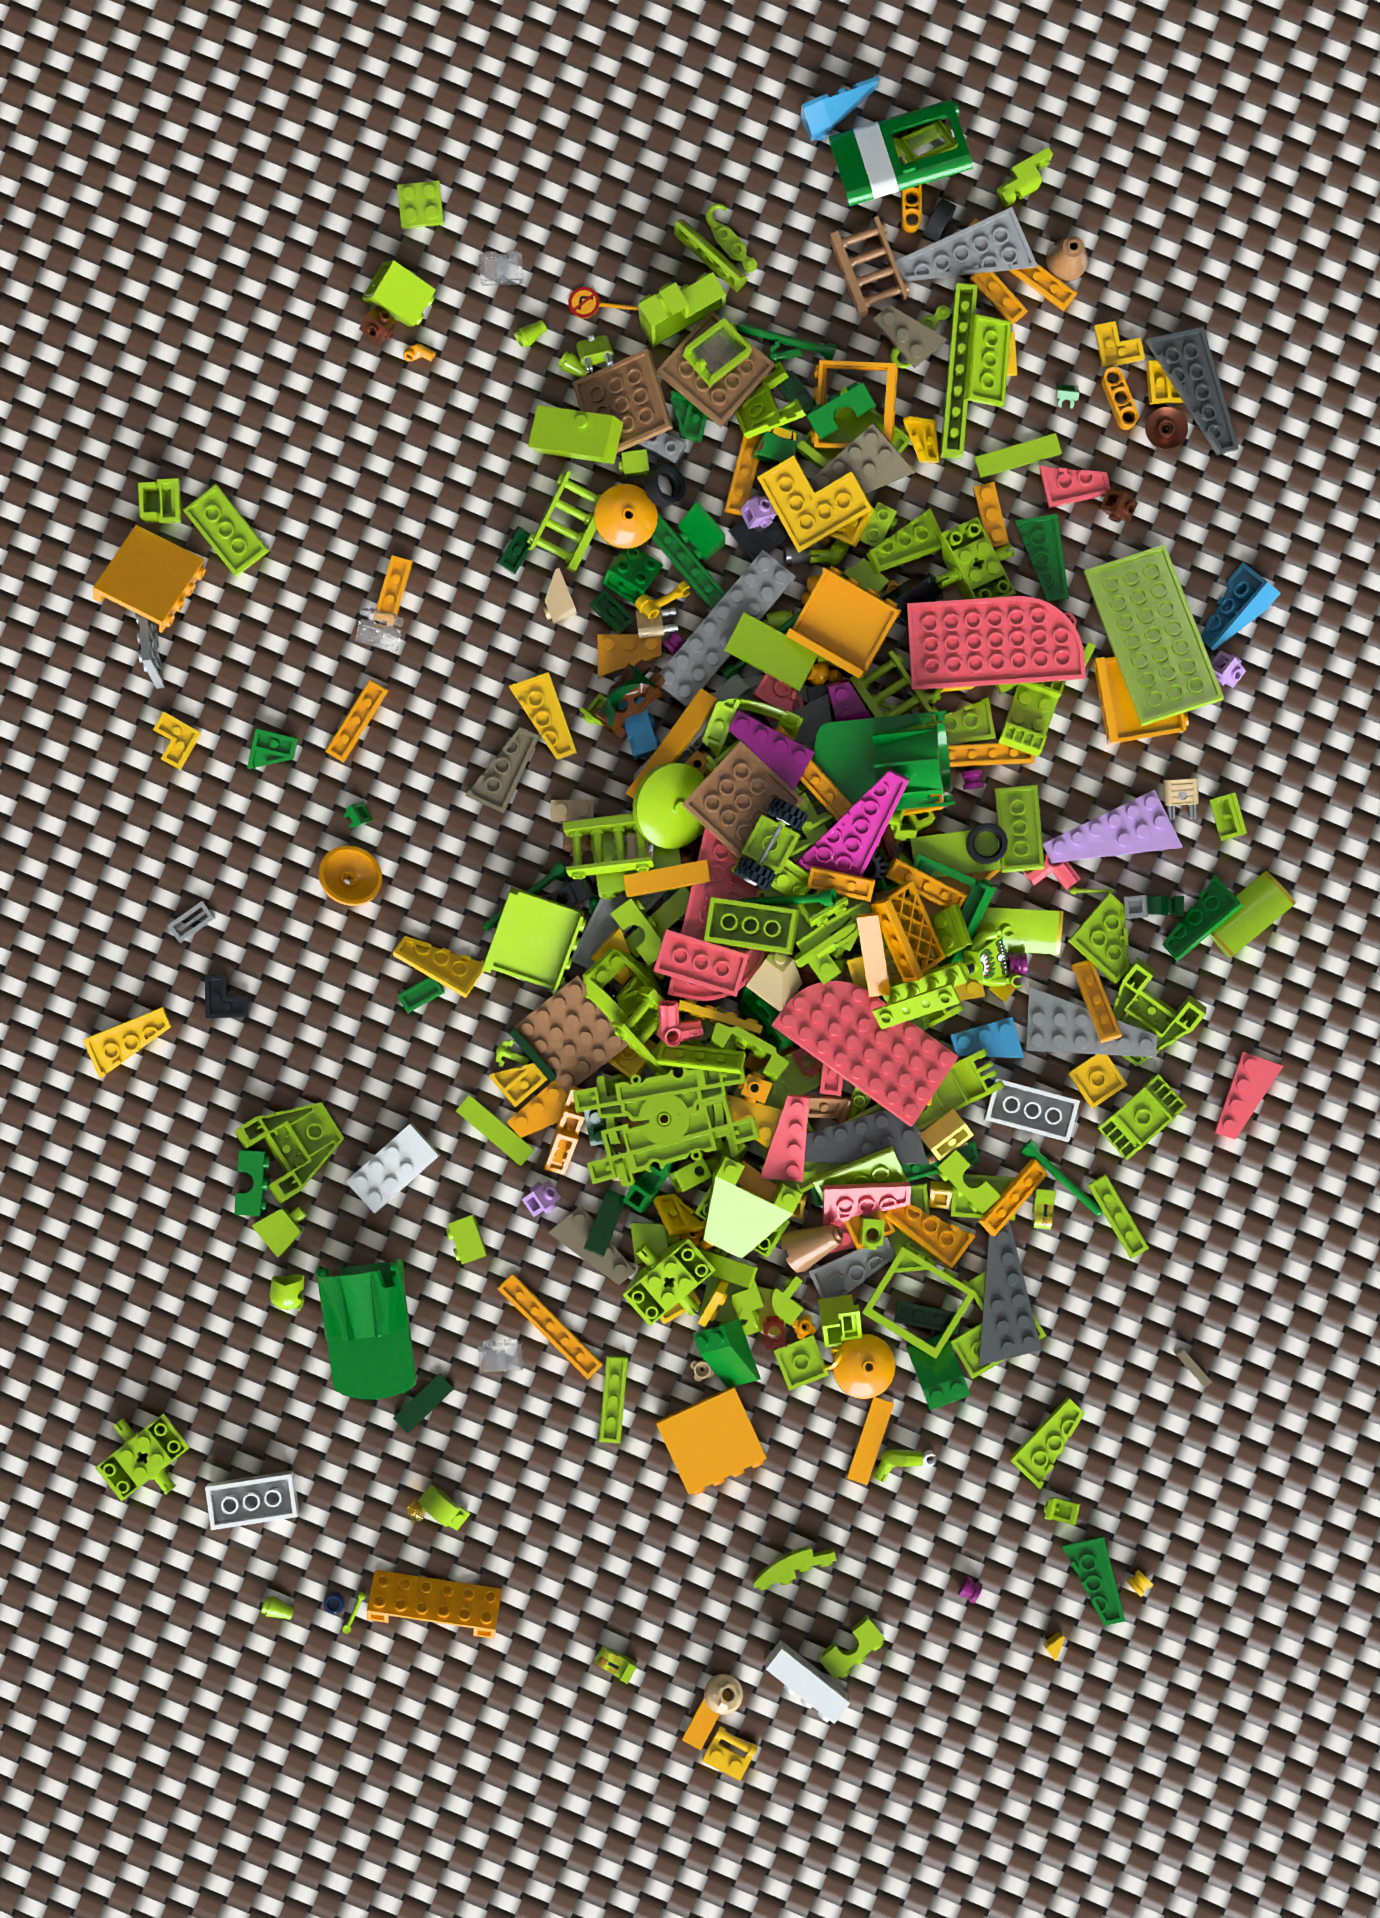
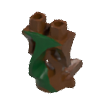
M643 659L634 666L630 663L627 664L619 680L610 687L603 706L592 712L604 728L622 744L627 739V732L624 729L626 720L634 714L640 716L651 702L662 696L659 689L665 683L664 677L658 672H655L649 679L645 677L651 670V667ZM643 697V700L637 703V699ZM621 701L627 702V706L624 710L619 709V703Z

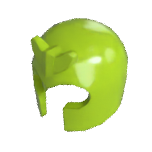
M304 1275L273 1276L269 1291V1297L273 1305L284 1310L297 1307L298 1311H300L305 1299L304 1293L300 1294V1291L304 1289Z

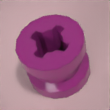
M675 631L670 634L669 639L661 642L672 656L685 643Z
M982 770L961 773V777L964 779L963 790L984 787V782L981 781Z
M1021 953L1020 955L1008 954L1009 974L1016 972L1027 974L1026 953Z
M966 1576L959 1588L958 1596L966 1597L969 1602L975 1603L981 1593L983 1584L980 1582L975 1583L970 1577Z

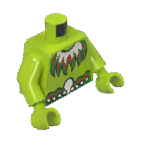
M1002 923L997 930L993 928L977 933L972 941L973 944L964 950L965 963L961 965L970 979H976L979 984L989 987L1006 986V984H1011L1016 988L1022 986L1021 983H1013L1016 977H1022L1019 974L1012 973L1009 977H1005V975H1008L1002 936L1000 935H1003L1005 938L1013 937L1014 933L1012 931L1005 932L1006 929L1012 927L1009 923Z

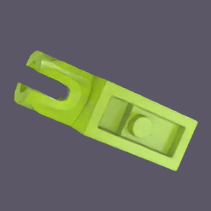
M1049 147L1011 168V178L996 190L1004 207L1015 203L1016 196H1018V199H1023L1038 190L1043 180L1038 169L1041 170L1047 167L1053 156Z
M754 1279L752 1289L745 1288L734 1292L731 1298L736 1318L746 1320L745 1323L741 1324L745 1336L763 1329L760 1312H757L756 1309L764 1307Z

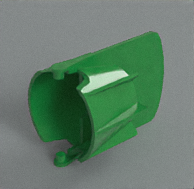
M946 711L829 722L820 726L816 734L814 762L853 805L889 769L910 778L895 810L955 805L952 795H944V802L938 803L935 802L939 801V796H931L951 791L950 757L945 724H924L932 722L931 717H927L930 715H936V721H945L944 714H947Z
M396 1259L395 1262H379L340 1268L339 1276H329L330 1271L328 1268L318 1266L316 1268V1278L335 1391L348 1397L377 1400L393 1397L410 1390L416 1384V1371L405 1294L403 1261Z

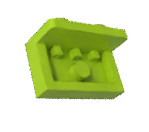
M877 503L860 538L861 542L871 546L869 550L885 541L888 529L893 531L898 519L894 518L897 511L882 503Z
M836 894L837 902L835 906H825L820 902L797 905L811 927L815 925L821 926L828 921V917L831 915H839L847 909V897Z

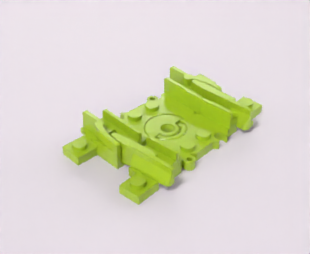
M806 793L799 795L804 801L797 807L808 815L801 829L806 840L798 841L789 857L792 858L794 864L828 831L826 827L833 822V816L828 812L817 815ZM732 853L736 861L739 863L740 859ZM738 863L731 867L732 873L734 872ZM800 867V868H802L803 870H805L807 873L810 874V871H809V870H807V869H805V868H803V867ZM770 886L768 891L761 889L756 894V898L759 897V894H763L764 897L785 896L772 886ZM813 889V892L808 894H815L819 890ZM847 897L848 906H846L847 909L839 915L833 914L828 917V921L823 925L811 927L797 904L769 905L799 911L794 944L800 952L793 957V960L798 967H803L809 963V966L823 985L841 973L829 954L859 936L857 915L866 914L872 910L868 901ZM850 918V920L840 930H838L834 934L832 933L833 931L840 928ZM883 936V943H884V946H886L887 943H886V940H885V938H884V936Z
M744 1065L741 1074L701 1069L688 1070L683 1067V1075L679 1078L674 1075V1070H670L666 1075L646 1078L643 1083L642 1077L635 1074L631 1077V1085L628 1082L612 1085L614 1092L612 1096L609 1093L607 1076L602 1075L596 1079L597 1087L573 1091L577 1113L597 1109L598 1117L606 1118L607 1129L602 1130L601 1135L607 1158L587 1163L592 1184L619 1177L622 1186H632L635 1182L633 1174L644 1170L652 1172L651 1164L653 1162H658L660 1169H663L668 1163L688 1158L690 1153L693 1160L699 1161L703 1157L700 1150L708 1153L724 1149L723 1137L727 1138L731 1157H737L739 1154L737 1144L760 1138L754 1117L734 1122L730 1101L726 1097V1086L747 1083ZM662 1115L668 1116L666 1123L661 1122L660 1118ZM628 1117L631 1121H643L644 1125L632 1127V1124H624L619 1126L617 1118ZM624 1143L627 1152L619 1154L614 1145Z

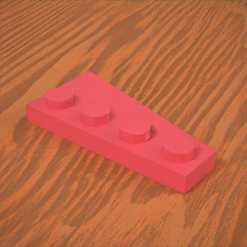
M765 673L752 696L762 703L792 712L797 690Z
M1241 1052L1214 1133L1236 1140L1283 1066Z
M787 1095L760 1178L803 1182L810 1096Z
M910 1182L824 1185L823 1226L830 1225L831 1222L841 1220V1222L848 1221L850 1217L858 1215H871V1212L877 1210L887 1211L910 1205Z

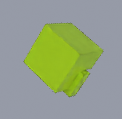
M178 478L157 479V483H138L139 514L144 522H181L180 480Z
M865 558L854 569L849 566L843 573L844 578L852 577L861 582L859 586L865 590L869 587L877 591L879 598L881 596L880 593L887 587L889 582L880 572L875 573L872 565Z
M852 1294L818 1299L825 1348L841 1346L842 1341L862 1338L859 1305H854Z

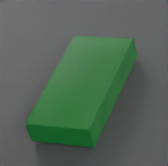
M428 977L397 994L406 1012L410 1013L444 994L445 991L439 982Z

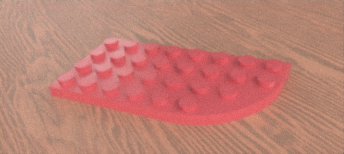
M1027 596L907 603L912 690L1086 679L1084 649L1077 629L1061 610L1046 601Z
M704 828L697 861L706 859L709 861L712 882L691 886L681 934L705 941L704 937L711 897L737 901L742 898H756L757 892L761 890L732 873L731 867L738 862L730 850L706 828ZM715 944L749 955L739 987L741 989L750 981L761 966L766 951ZM673 977L670 979L667 995L694 1001H711L729 996L728 994Z
M828 981L824 985L820 982L810 985L794 995L782 1011L779 1012L771 1026L907 1125L913 1126L959 1056L910 1020L881 1029L872 1011L887 1004L877 996L869 997L868 990L858 985L844 981Z

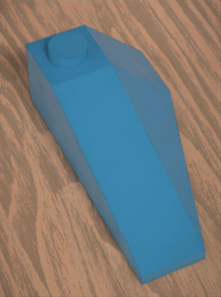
M876 76L856 83L849 91L845 88L839 89L832 97L824 94L802 104L800 120L810 141L815 139L820 141L829 135L828 133L878 88L879 77Z
M1242 563L1229 578L1226 584L1228 588L1224 596L1219 598L1217 602L1219 606L1215 614L1210 616L1201 634L1202 641L1213 651L1266 611L1281 594L1245 563Z

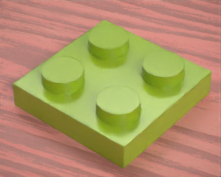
M439 181L397 185L402 229L444 225Z
M814 1335L773 1350L789 1391L829 1375L827 1369H822L825 1363Z

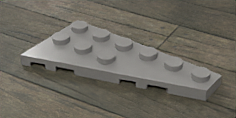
M1012 207L895 261L902 280H906V282L1038 267Z
M667 890L634 896V898L641 900L646 908L644 910L646 913ZM623 894L616 895V898L611 900H604V897L600 898L578 943L577 949L571 957L572 962L587 969L595 963L590 957L616 927L621 929L610 913L632 897H626ZM633 925L629 926V927L626 928L625 930H622L623 935H624Z

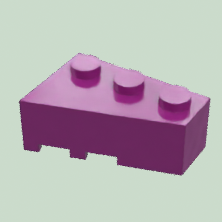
M847 679L825 684L834 722L872 718Z

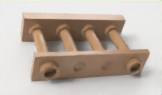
M878 216L874 217V227L848 237H840L839 231L830 233L829 238L859 318L867 315L871 304L900 294L901 300L904 302L907 300V293H910L906 280L903 281L887 241L885 235L887 234L884 221L880 222ZM875 235L878 236L881 247L854 257L847 255L845 249L848 248V245ZM885 255L888 267L861 277L855 276L853 271L855 265ZM889 275L893 276L896 284L895 287L868 297L862 295L860 290L862 285Z

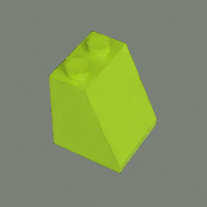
M393 260L381 264L361 299L374 307L379 306L393 318L410 327L415 326V324L418 325L424 317L423 311L426 306L429 307L435 298L433 294L436 289Z

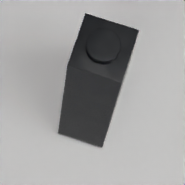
M918 573L881 599L885 601L886 598H889L898 604L897 608L901 612L896 620L908 628L907 603L935 602L943 589L938 587L939 583H936V576L928 573V575Z

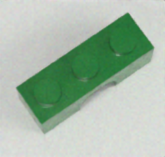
M855 382L846 388L847 392L842 395L836 393L828 398L829 402L823 406L818 404L809 410L810 414L806 416L819 439H823L839 429L835 422V414L838 409L850 407L854 410L856 416L860 417L877 407L863 382L860 384Z
M239 1150L237 1172L250 1174L254 1185L249 1192L236 1193L234 1215L262 1216L263 1212L267 1211L268 1200L264 1199L265 1190L269 1188V1177H266V1169H270L271 1156H268V1151Z
M677 1161L666 1164L663 1169H660L658 1162H653L651 1164L652 1172L644 1171L639 1180L631 1186L623 1202L639 1213L648 1210Z

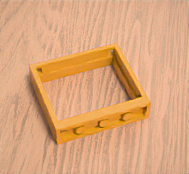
M819 360V365H816L815 378H818V387H814L813 399L817 400L816 405L820 404L821 406L826 403L828 369L887 371L883 434L893 444L898 365L896 363ZM815 430L811 431V443H814V447L817 449L844 450L850 444L823 442V439H819Z

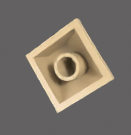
M560 568L555 569L545 598L546 607H543L547 620L552 618L553 623L577 614Z
M771 952L747 983L746 987L781 1012L803 982L795 962L790 956Z

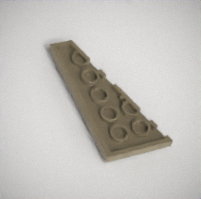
M873 423L809 482L816 493L853 471L866 494L911 475L916 471L876 424Z

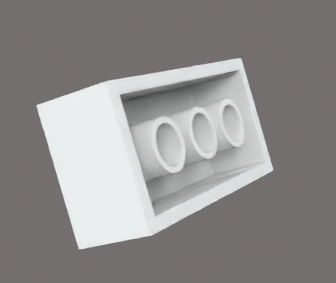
M995 1078L994 1083L1001 1079ZM1001 1080L1005 1087L990 1095L984 1120L1066 1142L1070 1141L1080 1103L1079 1100Z
M411 1123L352 1175L346 1183L375 1214L441 1154Z
M294 1470L208 1483L205 1487L211 1530L294 1518L299 1515Z
M782 1640L777 1643L766 1657V1670L784 1683V1689L790 1694L794 1695L796 1693L802 1698L800 1701L810 1709L814 1707L819 1711L817 1714L824 1721L828 1722L830 1720L835 1724L849 1706L850 1699L845 1690Z

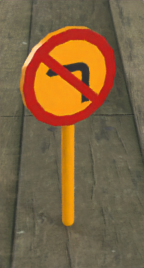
M589 287L575 289L570 294L568 300L569 309L579 318L593 316L599 307L639 310L638 306L602 303L597 293Z

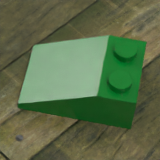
M697 501L678 525V530L680 531L678 536L685 544L687 542L693 547L691 551L697 559L700 560L702 558L706 562L725 546L726 534Z
M739 1318L713 1324L693 1333L699 1354L727 1388L761 1379Z
M943 1333L924 1341L935 1347ZM949 1339L936 1359L913 1344L906 1346L930 1410L971 1396Z

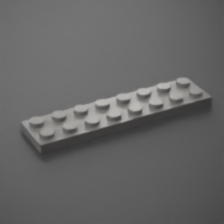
M762 550L659 674L665 679V683L661 688L687 708L698 691L708 684L731 656L724 649L743 612L760 621L795 580L796 576Z

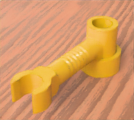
M683 581L673 591L655 601L647 594L641 595L636 600L635 607L649 619H654L658 616V609L676 598L688 596L690 594L688 591L690 586L686 581Z

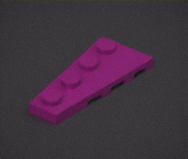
M738 710L728 728L734 736L795 790L815 751Z

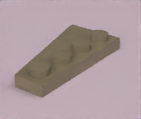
M519 727L465 796L504 814L540 736Z
M582 1205L548 1232L618 1285L636 1272L611 1240L604 1257L583 1249L594 1220Z

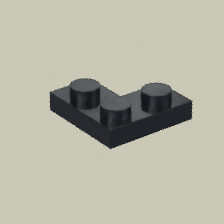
M744 519L728 530L751 562L755 560L762 550L770 554L788 540V537L776 522H773L759 534L754 528L748 529Z
M227 975L205 976L206 1019L250 1017L249 996H228Z

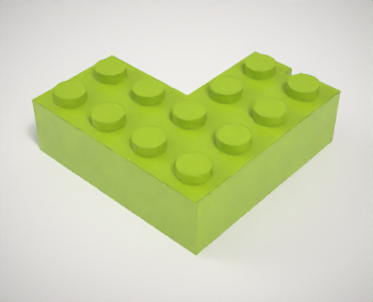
M713 272L709 275L704 273L696 279L697 282L692 285L685 284L680 288L676 282L672 285L667 283L659 289L658 294L653 296L648 294L640 300L641 303L638 304L639 323L652 348L700 321L711 310L715 312L726 305V293Z

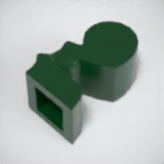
M1166 896L1147 897L1148 915L1166 916L1171 914L1172 916H1184V896H1174L1172 898Z

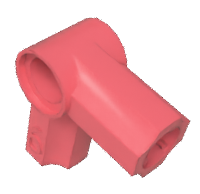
M1047 853L1044 854L1045 869L1022 871L1033 886L1051 872L1065 890L1081 879L1068 861L1053 865L1049 862Z
M666 1000L658 1004L659 1026L657 1028V1036L669 1046H677L680 1042L702 1038L703 1027L699 1019L679 1022L678 1002ZM672 1031V1034L667 1037V1034Z

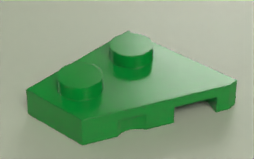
M671 390L670 399L680 438L701 443L707 416L679 392Z
M256 728L247 768L253 769L294 759L299 738Z

